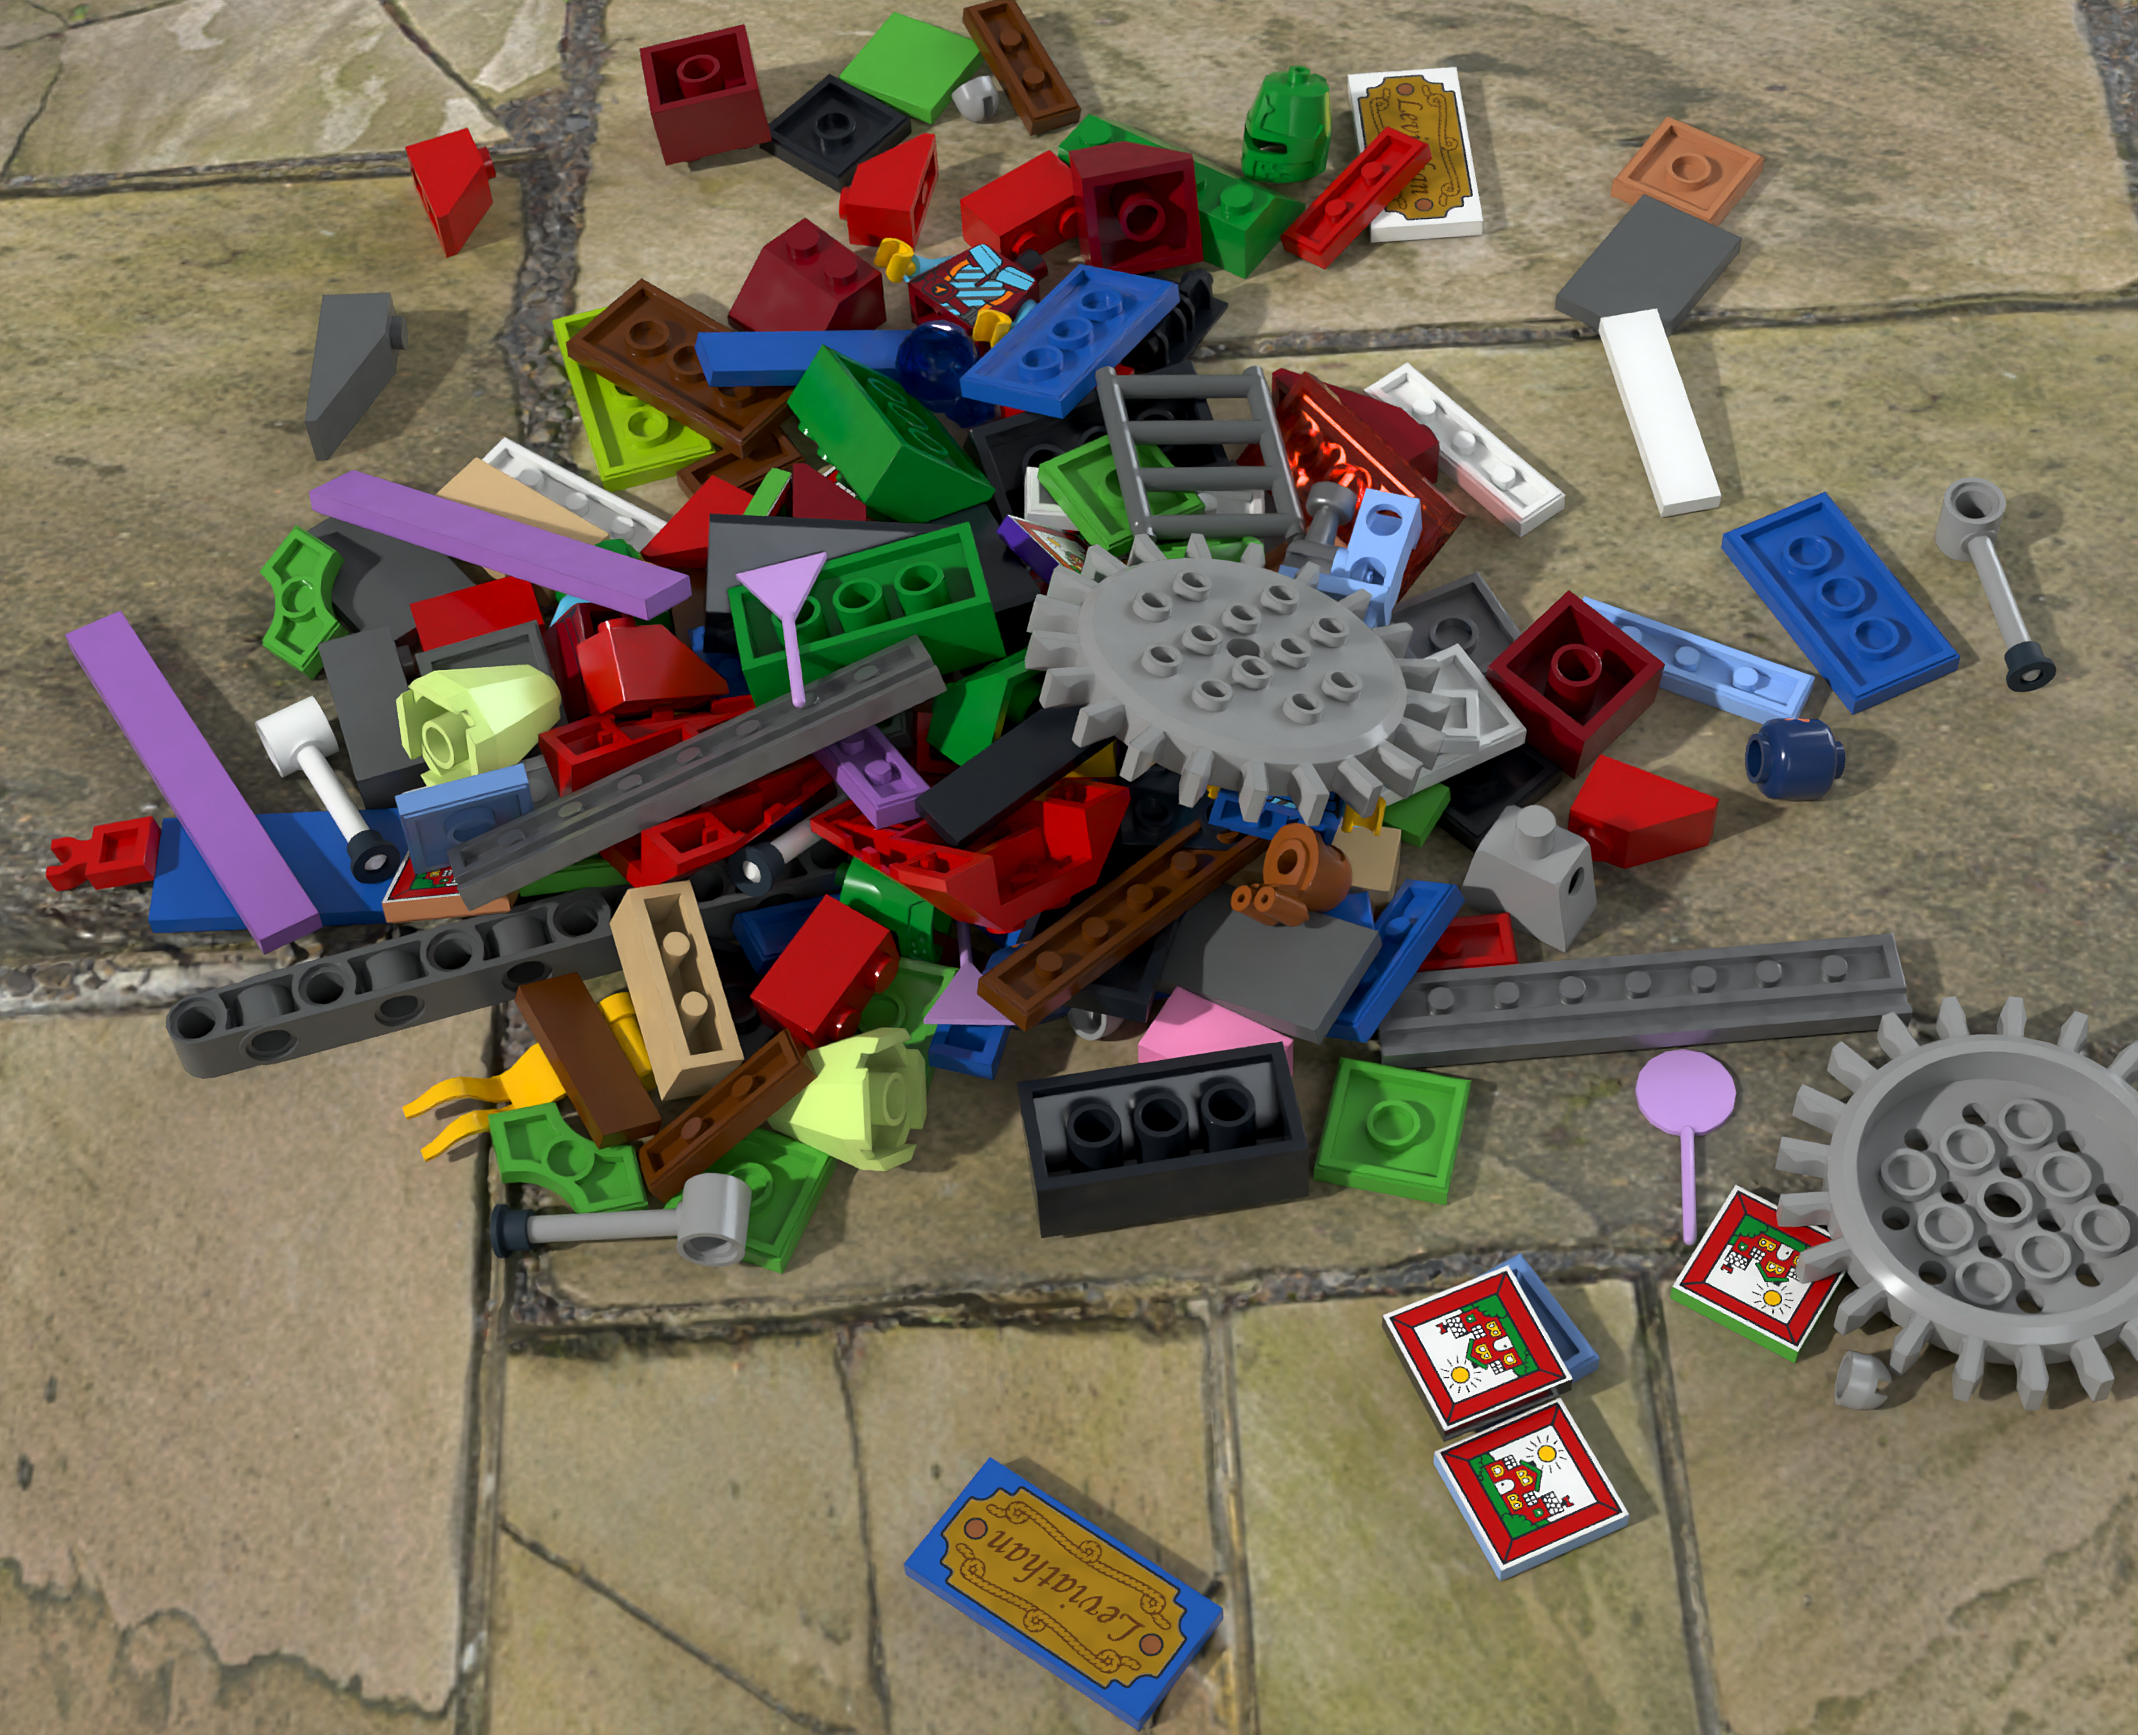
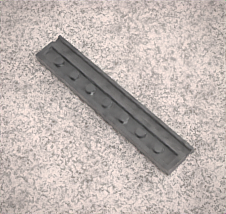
M918 635L910 636L804 685L806 702L801 708L793 705L792 694L789 692L447 850L454 879L458 884L457 890L469 912L639 834L642 830L665 822L948 691L939 669L934 665L931 656Z
M1891 933L1416 972L1377 1027V1036L1381 1049L1382 1065L1416 1068L1879 1029L1882 1016L1892 1011L1909 1027L1913 1012L1911 1004L1907 1003L1905 995L1907 987L1894 934Z

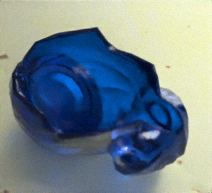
M948 320L926 321L914 328L905 337L898 348L895 369L900 385L909 395L934 413H944L947 418L957 423L962 429L983 425L987 421L993 420L996 416L995 409L997 404L962 397L959 379L981 359L975 341L964 328Z

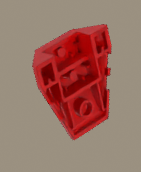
M752 695L710 700V710L674 715L672 705L652 707V718L615 723L613 713L592 715L538 734V745L561 798L756 708ZM811 753L665 822L642 830L641 833L598 853L634 888L671 883L695 874L734 854L831 782L833 778Z
M946 776L921 777L932 787ZM1062 779L1059 781V786L1045 790L964 850L951 848L922 817L877 830L851 799L809 820L812 832L957 921L984 926L988 932L993 934H1006L1022 929L1026 925L1027 919L1044 910L1066 906L1071 902V896L1096 884L1131 798L1129 787L1084 779Z

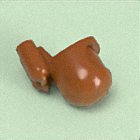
M1302 823L1284 825L1274 835L1268 847L1263 867L1264 884L1254 883L1251 887L1246 885L1239 886L1232 894L1231 906L1235 911L1265 926H1274L1281 922L1289 927H1297L1309 920L1308 911L1325 913L1336 908L1346 898L1352 885L1353 872L1351 863L1342 850L1334 845L1325 844L1320 833L1314 828Z

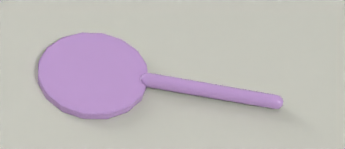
M1681 1049L1666 1051L1650 1059L1639 1073L1635 1095L1640 1111L1652 1125L1668 1134L1681 1136L1683 1240L1686 1245L1692 1246L1697 1242L1694 1136L1707 1135L1723 1126L1733 1112L1736 1090L1732 1076L1719 1061L1702 1052Z

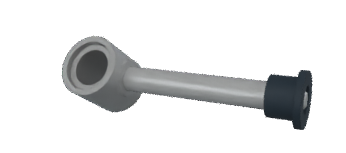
M1978 477L1962 478L1953 482L1945 492L1935 531L1936 544L1946 556L1957 561L1974 563L2008 650L2004 655V660L2009 670L2006 675L2008 687L2015 692H2029L2039 689L2054 678L2056 667L2051 659L2044 656L2040 644L2031 641L1994 548L2006 506L2005 496L1998 486L1986 479Z
M705 1173L693 1176L686 1181L682 1201L677 1204V1208L536 1216L532 1209L511 1210L507 1204H497L492 1211L490 1220L491 1244L498 1258H508L512 1251L534 1250L537 1243L678 1236L676 1249L684 1259L709 1267L729 1266L741 1261L745 1255L752 1190L748 1184L736 1177L719 1173Z

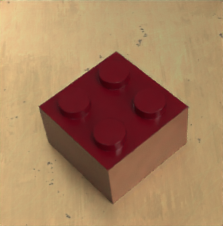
M745 24L639 49L650 113L666 166L680 162H694L702 157L736 149H749L757 144L772 141L759 76Z
M1568 590L1487 667L1485 678L1527 729L1525 741L1561 767L1562 771L1575 780L1654 703L1665 663Z

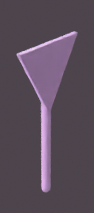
M827 552L735 574L736 578L782 621L792 702L797 708L803 707L806 700L795 620L828 557Z
M956 920L961 968L925 1016L924 1024L1015 1025L977 995L978 979L983 975L973 965L969 923Z

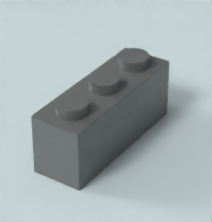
M387 624L318 644L365 809L398 808L395 796L426 787L427 785L422 779L421 774L430 770L422 756L411 760L402 746L396 699L402 693L409 690L407 683L418 679L408 644L396 648L390 626Z

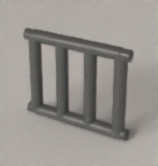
M1109 366L1102 367L1095 372L1100 405L1130 531L1134 539L1137 534H1147L1156 544L1157 540L1190 539L1191 533L1203 534L1205 539L1243 538L1248 536L1255 538L1285 537L1288 545L1299 539L1305 540L1307 535L1305 519L1268 382L1260 366H1250L1242 374L1117 375L1116 370ZM1247 398L1253 420L1129 421L1124 399ZM1260 444L1265 466L1140 468L1135 445ZM1272 490L1278 513L1152 515L1146 492Z

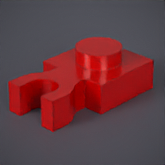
M152 816L94 826L92 838L82 841L73 837L52 839L50 849L62 865L47 867L45 877L56 892L75 888L86 880L90 881L95 890L154 880L161 828Z

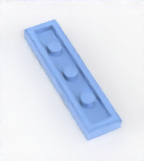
M1586 596L1582 599L1665 663L1659 684L1661 689L1760 724L1777 718L1798 719L1812 692L1815 679L1812 675Z

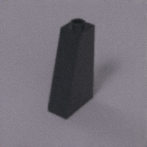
M982 502L922 523L939 525L970 523L1006 657L1025 649L1029 645L1032 634L1026 631L1037 593L1041 594L1019 556L998 537L999 534L996 531L1000 526L986 503ZM1004 658L983 663L979 665L980 670H982L988 664L992 662H998Z

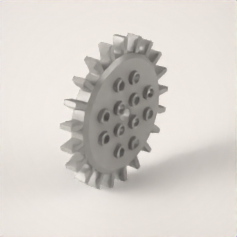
M1191 533L1184 558L1167 559L1147 534L1135 535L1127 566L1100 545L1095 544L1088 547L1081 574L1059 564L1053 570L1047 596L1037 593L1026 631L1032 634L1024 662L1026 669L1047 671L1039 698L1042 707L1047 709L1086 705V707L1080 708L1072 741L1081 748L1116 736L1128 746L1120 776L1132 782L1146 772L1154 763L1182 775L1179 783V804L1193 808L1205 793L1207 784L1238 791V802L1243 820L1257 823L1268 795L1290 796L1306 825L1319 826L1330 795L1329 791H1334L1358 815L1366 818L1373 816L1383 786L1402 798L1407 799L1413 794L1422 767L1432 771L1446 735V733L1442 732L1451 707L1450 697L1431 694L1440 670L1438 661L1436 659L1404 658L1413 632V628L1407 622L1372 629L1364 623L1363 620L1372 594L1363 588L1338 602L1316 590L1319 582L1320 565L1309 561L1295 573L1293 579L1264 569L1263 545L1250 542L1241 556L1239 563L1212 559L1204 535Z
M1956 996L1942 998L1936 1020V1031L1940 1040L1919 1046L1907 1026L1892 1011L1882 1016L1877 1034V1040L1881 1048L1891 1059L1890 1062L1877 1070L1842 1041L1832 1048L1827 1071L1854 1093L1847 1104L1802 1084L1796 1095L1792 1115L1833 1134L1830 1145L1781 1137L1775 1169L1823 1178V1189L1817 1192L1780 1194L1776 1212L1778 1226L1827 1225L1832 1240L1800 1252L1795 1270L1801 1284L1822 1280L1846 1270L1859 1289L1843 1299L1838 1307L1833 1327L1844 1336L1862 1327L1877 1312H1883L1903 1328L1894 1339L1888 1370L1900 1377L1917 1362L1920 1351L1927 1342L1958 1354L1959 1359L1952 1373L1954 1399L1964 1402L1970 1400L1981 1382L1985 1361L2015 1365L2017 1370V1390L2024 1410H2039L2049 1382L2045 1364L2061 1363L2069 1360L2074 1365L2080 1382L2092 1401L2098 1402L2107 1399L2115 1377L2112 1367L2102 1350L2119 1341L2138 1362V1092L2130 1086L2138 1079V1041L2136 1040L2119 1052L2114 1062L2108 1068H2105L2095 1061L2080 1055L2088 1033V1015L2074 1011L2061 1027L2057 1045L2024 1037L2027 1016L2023 998L2009 996L1997 1023L1998 1035H1970L1966 1016ZM1976 1116L1985 1124L1982 1126L1970 1124L1963 1117ZM1908 1141H1918L1924 1144L1927 1150L1917 1151L1910 1149L1905 1143ZM2063 1142L2071 1143L2080 1152L2064 1151L2058 1144ZM2013 1168L2022 1177L2015 1179L2005 1176L2000 1169ZM1954 1193L1960 1196L1964 1203L1954 1204L1947 1202L1943 1199L1942 1195ZM1993 1194L2011 1197L2019 1204L2022 1212L2014 1217L1998 1216L1987 1208L1984 1199ZM2108 1195L2114 1198L2118 1205L2102 1204L2096 1196ZM1883 1220H1899L1905 1228L1902 1230H1892L1884 1225ZM2051 1221L2059 1227L2060 1231L2051 1232L2043 1230L2038 1222ZM1985 1246L1995 1248L1999 1251L2001 1257L1993 1259L1984 1256L1979 1248ZM1926 1272L1933 1273L1942 1280V1283L1938 1285L1928 1284L1919 1275ZM2089 1275L2099 1285L2087 1287L2081 1284L2076 1276ZM2029 1301L2035 1304L2040 1312L2035 1314L2026 1313L2018 1307L2017 1303Z

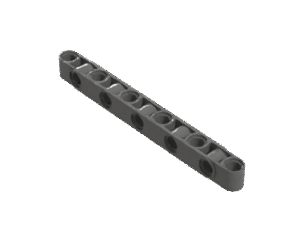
M822 838L786 863L784 872L775 879L773 888L761 897L749 896L734 884L728 868L730 856L695 874L674 882L690 880L706 934L730 942L737 940L731 929L735 914L825 896L826 894L841 893L842 888L835 886L834 883L836 872L842 861L851 863L853 856ZM774 840L759 841V842H755V843H751V844L744 845L743 847H745V846L754 847L755 845H757V844L760 843V842H768V843H771V842L774 841ZM631 884L586 887L514 906L507 913L481 915L255 975L239 983L190 995L179 1000L171 1007L166 1016V1029L185 1071L193 1077L201 1079L215 1078L260 1065L289 1061L515 999L518 986L574 972H578L582 981L622 971L623 968L609 923L626 891L634 887Z

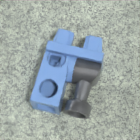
M1314 483L1311 486L1306 503V509L1309 515L1313 517V521L1305 540L1299 539L1290 543L1286 549L1283 565H1280L1278 573L1294 579L1295 573L1309 561L1320 565L1319 582L1316 590L1338 602L1363 588L1372 594L1363 622L1371 629L1388 626L1392 617L1391 611L1400 591L1407 562L1412 549H1416L1422 532L1420 499L1366 488L1348 548L1334 545L1339 525H1345L1352 520L1358 497L1352 490L1337 483ZM1391 510L1396 512L1401 518L1377 514V511Z

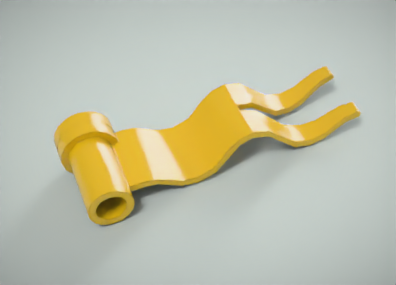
M630 992L613 994L597 1004V1007L645 1090L654 1089L657 1087V1083ZM536 1043L504 1073L486 1079L462 1076L446 1079L432 1086L413 1102L403 1106L402 1110L406 1119L409 1120L454 1099L472 1098L493 1103L512 1102V1104L501 1109L474 1110L450 1123L431 1143L420 1150L425 1162H429L468 1136L490 1132L488 1115L549 1102L556 1103L567 1096V1093L540 1045Z

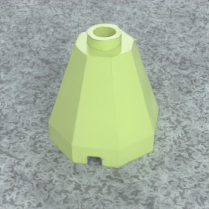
M528 664L433 671L414 680L408 686L410 690L402 693L396 699L402 746L411 760L420 756L424 758L430 768L429 771L421 774L427 787L517 765L538 743V734L549 731L560 719L561 694L558 686L550 676Z
M881 1027L809 1050L807 1054L818 1077L770 1116L767 1121L772 1129L861 1170H890L912 1159L917 1144H905L910 1129L922 1130L927 1116L925 1059L918 1049H906L903 1042L911 1040L905 1028Z

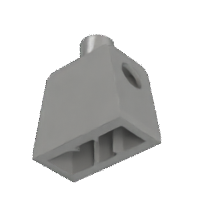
M1515 805L1507 806L1474 854L1460 890L1466 900L1464 904L1486 915L1510 912L1513 928L1566 953L1597 905L1590 844L1584 838L1557 826L1554 814L1546 807L1531 805L1521 809Z

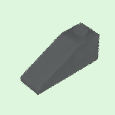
M390 292L322 296L304 421L316 461L328 460L396 374L399 350L407 349L408 330L404 315H396Z

